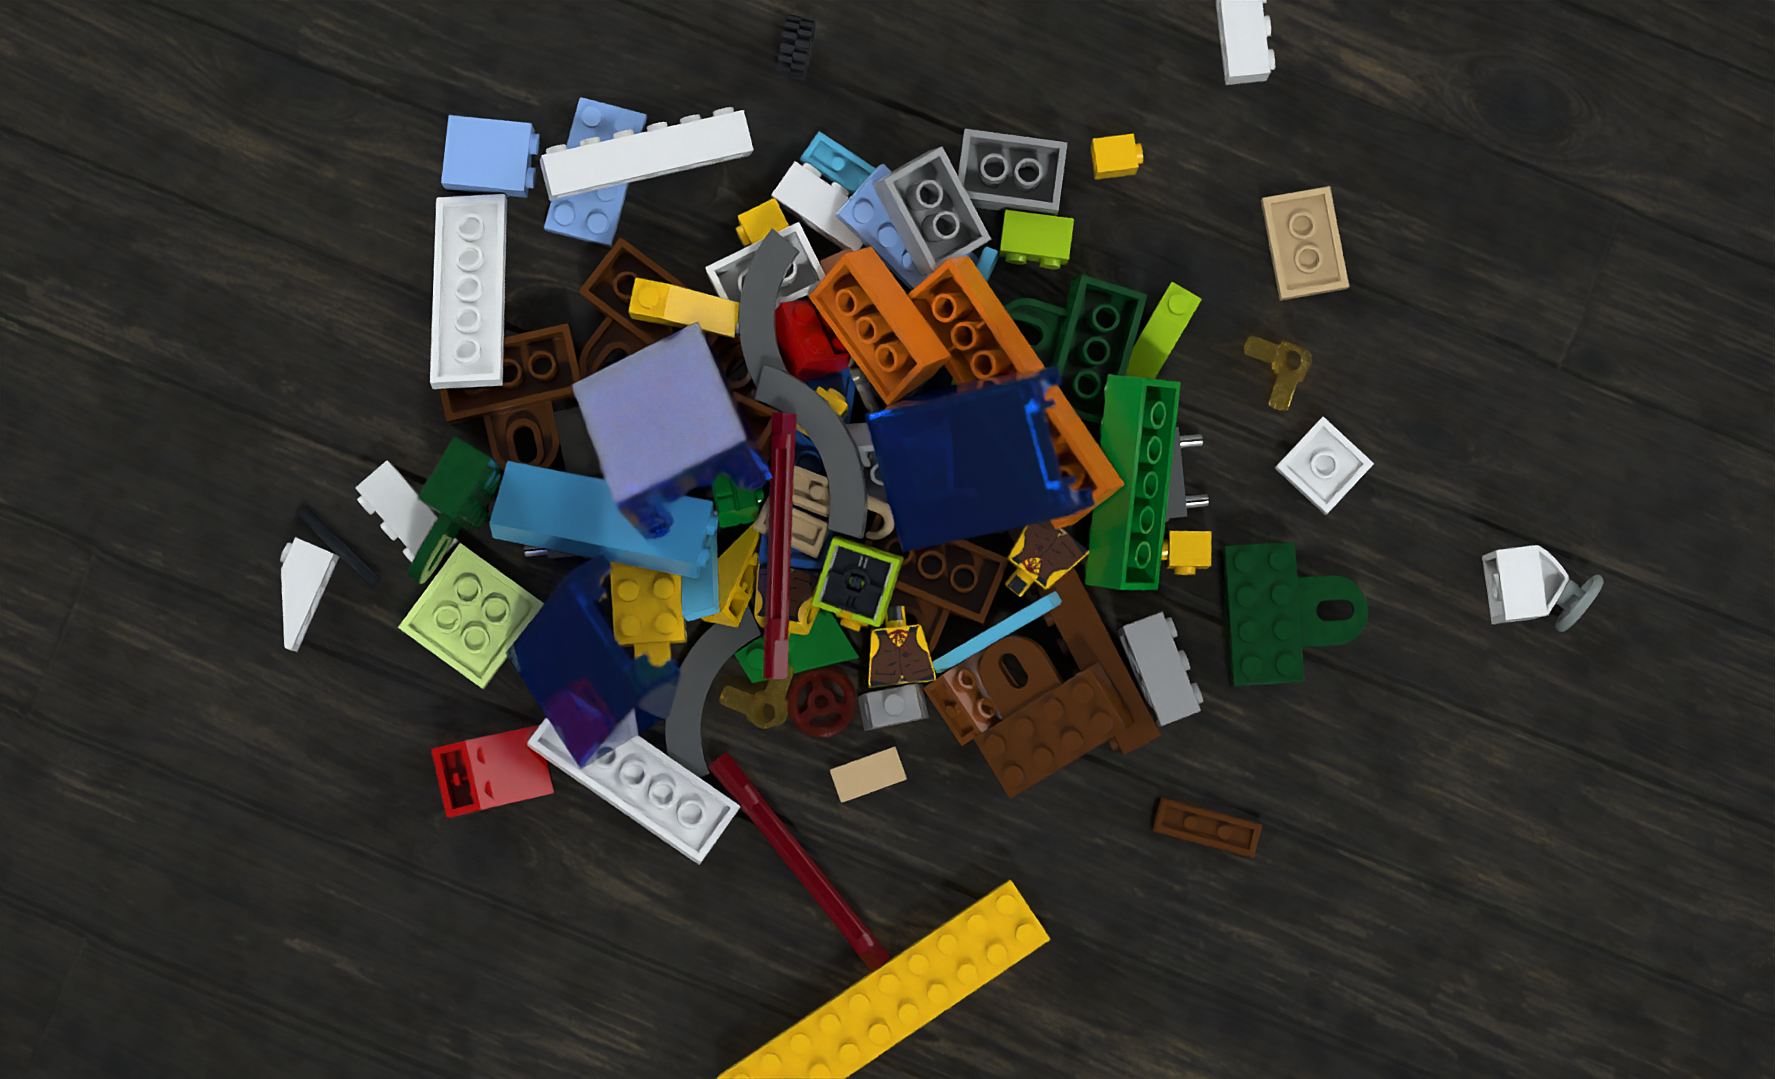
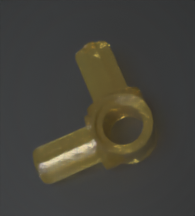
M1250 336L1246 341L1244 353L1247 356L1272 364V370L1278 374L1269 405L1275 409L1287 411L1297 382H1303L1306 372L1309 371L1312 365L1311 353L1303 346L1286 341L1276 344ZM1292 351L1299 353L1302 359L1301 365L1297 370L1290 369L1286 362L1288 354Z
M788 664L787 679H770L766 691L760 690L755 695L732 686H725L720 695V704L746 714L747 721L752 722L759 728L766 729L780 726L788 717L787 706L789 700L785 696L795 669ZM766 703H770L775 709V717L771 722L763 716L762 711Z

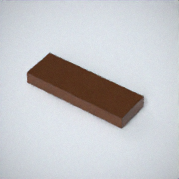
M1160 797L1152 831L1254 858L1262 824Z

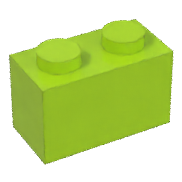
M1005 210L999 256L1006 257L1005 261L1012 264H1026V260L1040 262V266L1043 268L1060 269V265H1067L1069 260L1074 219Z

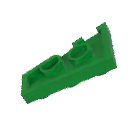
M820 608L807 635L790 633L787 675L859 658L831 611ZM764 635L734 653L752 684L771 680L763 678Z

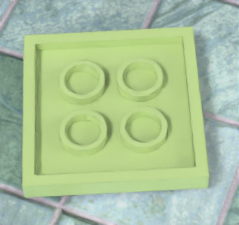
M460 543L398 628L484 689L542 611L545 604Z

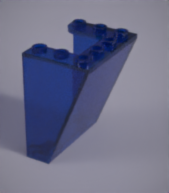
M698 322L572 384L617 509L646 540L650 538L657 539L670 532L674 519L669 510L662 504L663 502L671 503L677 501L684 496L685 491L695 486L709 485L717 479V475L726 472L737 488L746 489L747 491L761 488L766 483V480L773 477L710 340Z
M1058 366L935 388L864 415L902 552L1064 518L1095 505L1091 488L1074 491L1069 485L1076 483L1075 476L1062 477L1044 410L1055 406L1054 399H1045L1047 389L1051 386L1062 384Z
M603 553L567 574L506 651V656L580 770L670 715L681 672L672 658L667 660L664 665L656 666L650 663V658L645 652L630 661L608 628L607 619L599 606V601L606 597L607 592L602 583L603 578L612 572V566Z

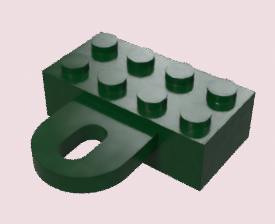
M1082 274L1072 279L1064 308L1030 298L1017 299L1004 305L1003 307L1013 321L1033 326L1039 331V342L1036 345H1030L1083 424L1100 430V424L1104 415V389L1107 384L1108 374L1126 375L1147 294Z
M456 437L452 439L417 497L421 502L439 513V516L419 547L408 571V577L420 584H423L437 568L461 527L471 533L475 527L478 529L482 528L490 515L487 507L493 497L497 499L504 470L492 458Z
M1295 542L1233 545L1220 549L1229 687L1304 682L1302 648L1345 644L1356 638L1365 627L1368 618V603L1360 587L1353 581L1341 576L1297 577ZM1344 600L1352 607V614L1347 620L1323 621L1316 613L1317 605L1322 601Z

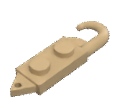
M794 465L793 505L829 518L830 487L828 478ZM765 471L764 477L770 483L771 471ZM868 495L867 509L881 514L884 519V525L877 532H866L865 537L872 540L883 539L894 528L896 521L894 511L883 500Z

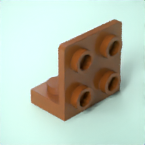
M991 645L968 657L923 688L961 746L1003 719L983 687L980 677L982 658ZM1002 662V665L1008 673L1009 677L1011 678L1012 682L1018 686V684L1016 683V681L1014 680V678Z

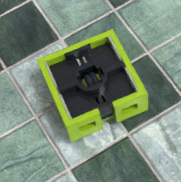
M838 535L832 539L812 605L837 614L845 610L852 613V619L876 627L881 626L904 557Z

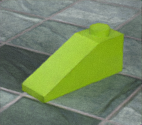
M1171 282L1132 349L1125 376L1148 379L1156 378L1202 300L1201 298Z

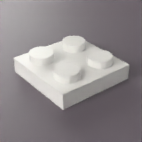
M1322 417L1275 469L1326 515L1374 463L1328 420Z

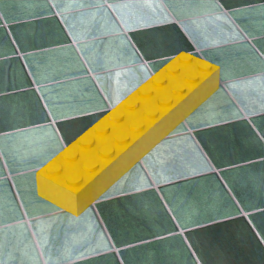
M1007 880L718 1075L717 1079H845L1051 939L1013 882Z

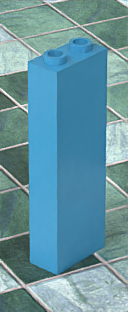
M507 461L489 524L492 536L496 539L698 579L701 567H707L711 547L707 546L709 535L715 536L719 516L714 515L713 501Z

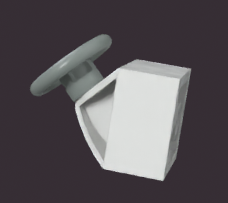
M1539 545L1496 550L1482 556L1492 624L1531 620L1546 616L1556 603L1563 610L1555 623V628L1559 632H1564L1588 609L1604 583L1602 576L1594 575L1579 588L1578 584L1569 579L1568 574L1560 563Z

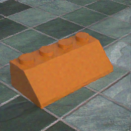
M872 246L844 254L808 296L887 406L894 404L933 377L951 357V354Z

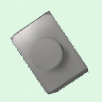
M910 684L875 691L858 697L864 731L929 718L922 684Z

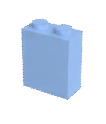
M449 115L442 185L446 190L505 194V196L528 198V188L534 189L536 168H531L532 154L537 155L539 151V134H534L535 130L531 123Z

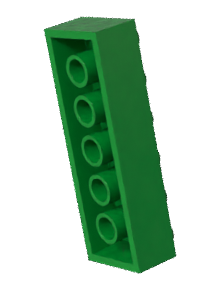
M1108 374L1107 384L1104 389V415L1100 424V449L1125 485L1093 509L1092 524L1089 528V553L1085 563L1086 585L1119 590H1158L1181 382Z

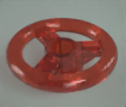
M828 668L811 669L801 674L791 685L787 696V709L792 722L799 730L814 737H829L844 730L851 722L856 710V695L851 683L841 673ZM822 678L832 680L841 687L846 698V704L835 701L833 693L823 687ZM811 681L813 691L808 696V708L800 715L797 706L798 695L803 686ZM819 696H825L828 699V705L824 709H819L815 706V699ZM831 712L842 714L841 718L830 726L817 727L808 723L816 715L826 716Z

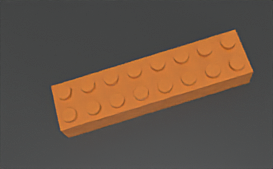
M969 256L949 258L907 294L951 354V357L944 364L1056 530L1075 524L1125 485Z

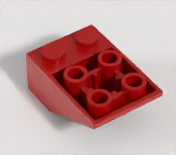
M810 299L780 303L775 310L777 344L783 362L791 375L804 382L820 379L849 368L848 363L851 355Z
M539 725L431 749L447 818L554 793L547 759L527 746V742L539 728Z

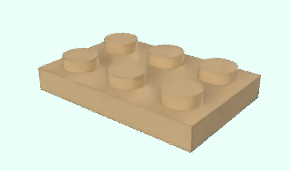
M1330 186L1262 198L1261 205L1280 301L1347 289L1349 283Z

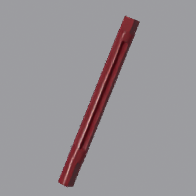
M772 413L766 618L763 656V678L787 679L789 596L797 413Z
M726 752L708 766L710 771L734 801L740 805L742 811L749 816L848 940L850 946L869 970L873 972L885 963L891 956L871 931L865 927L765 802L763 796L731 756Z

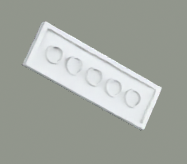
M505 194L436 198L430 384L433 389L503 385L507 199Z
M569 687L527 742L529 748L698 865L704 860L740 808V805Z

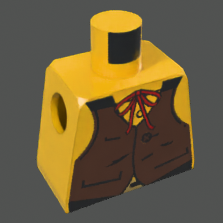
M1036 509L1029 517L1006 558L1017 569L1005 582V585L1019 597L1025 593L1033 582L1043 590H1046L1083 559L1089 551L1061 528L1056 530L1048 517Z
M759 563L754 615L760 627L764 628L766 618L767 565ZM790 568L789 636L790 633L807 635L810 632L820 609L813 606L812 602L822 573Z
M904 606L888 607L884 618L885 628L872 630L869 688L935 681L936 675L921 625L906 626Z

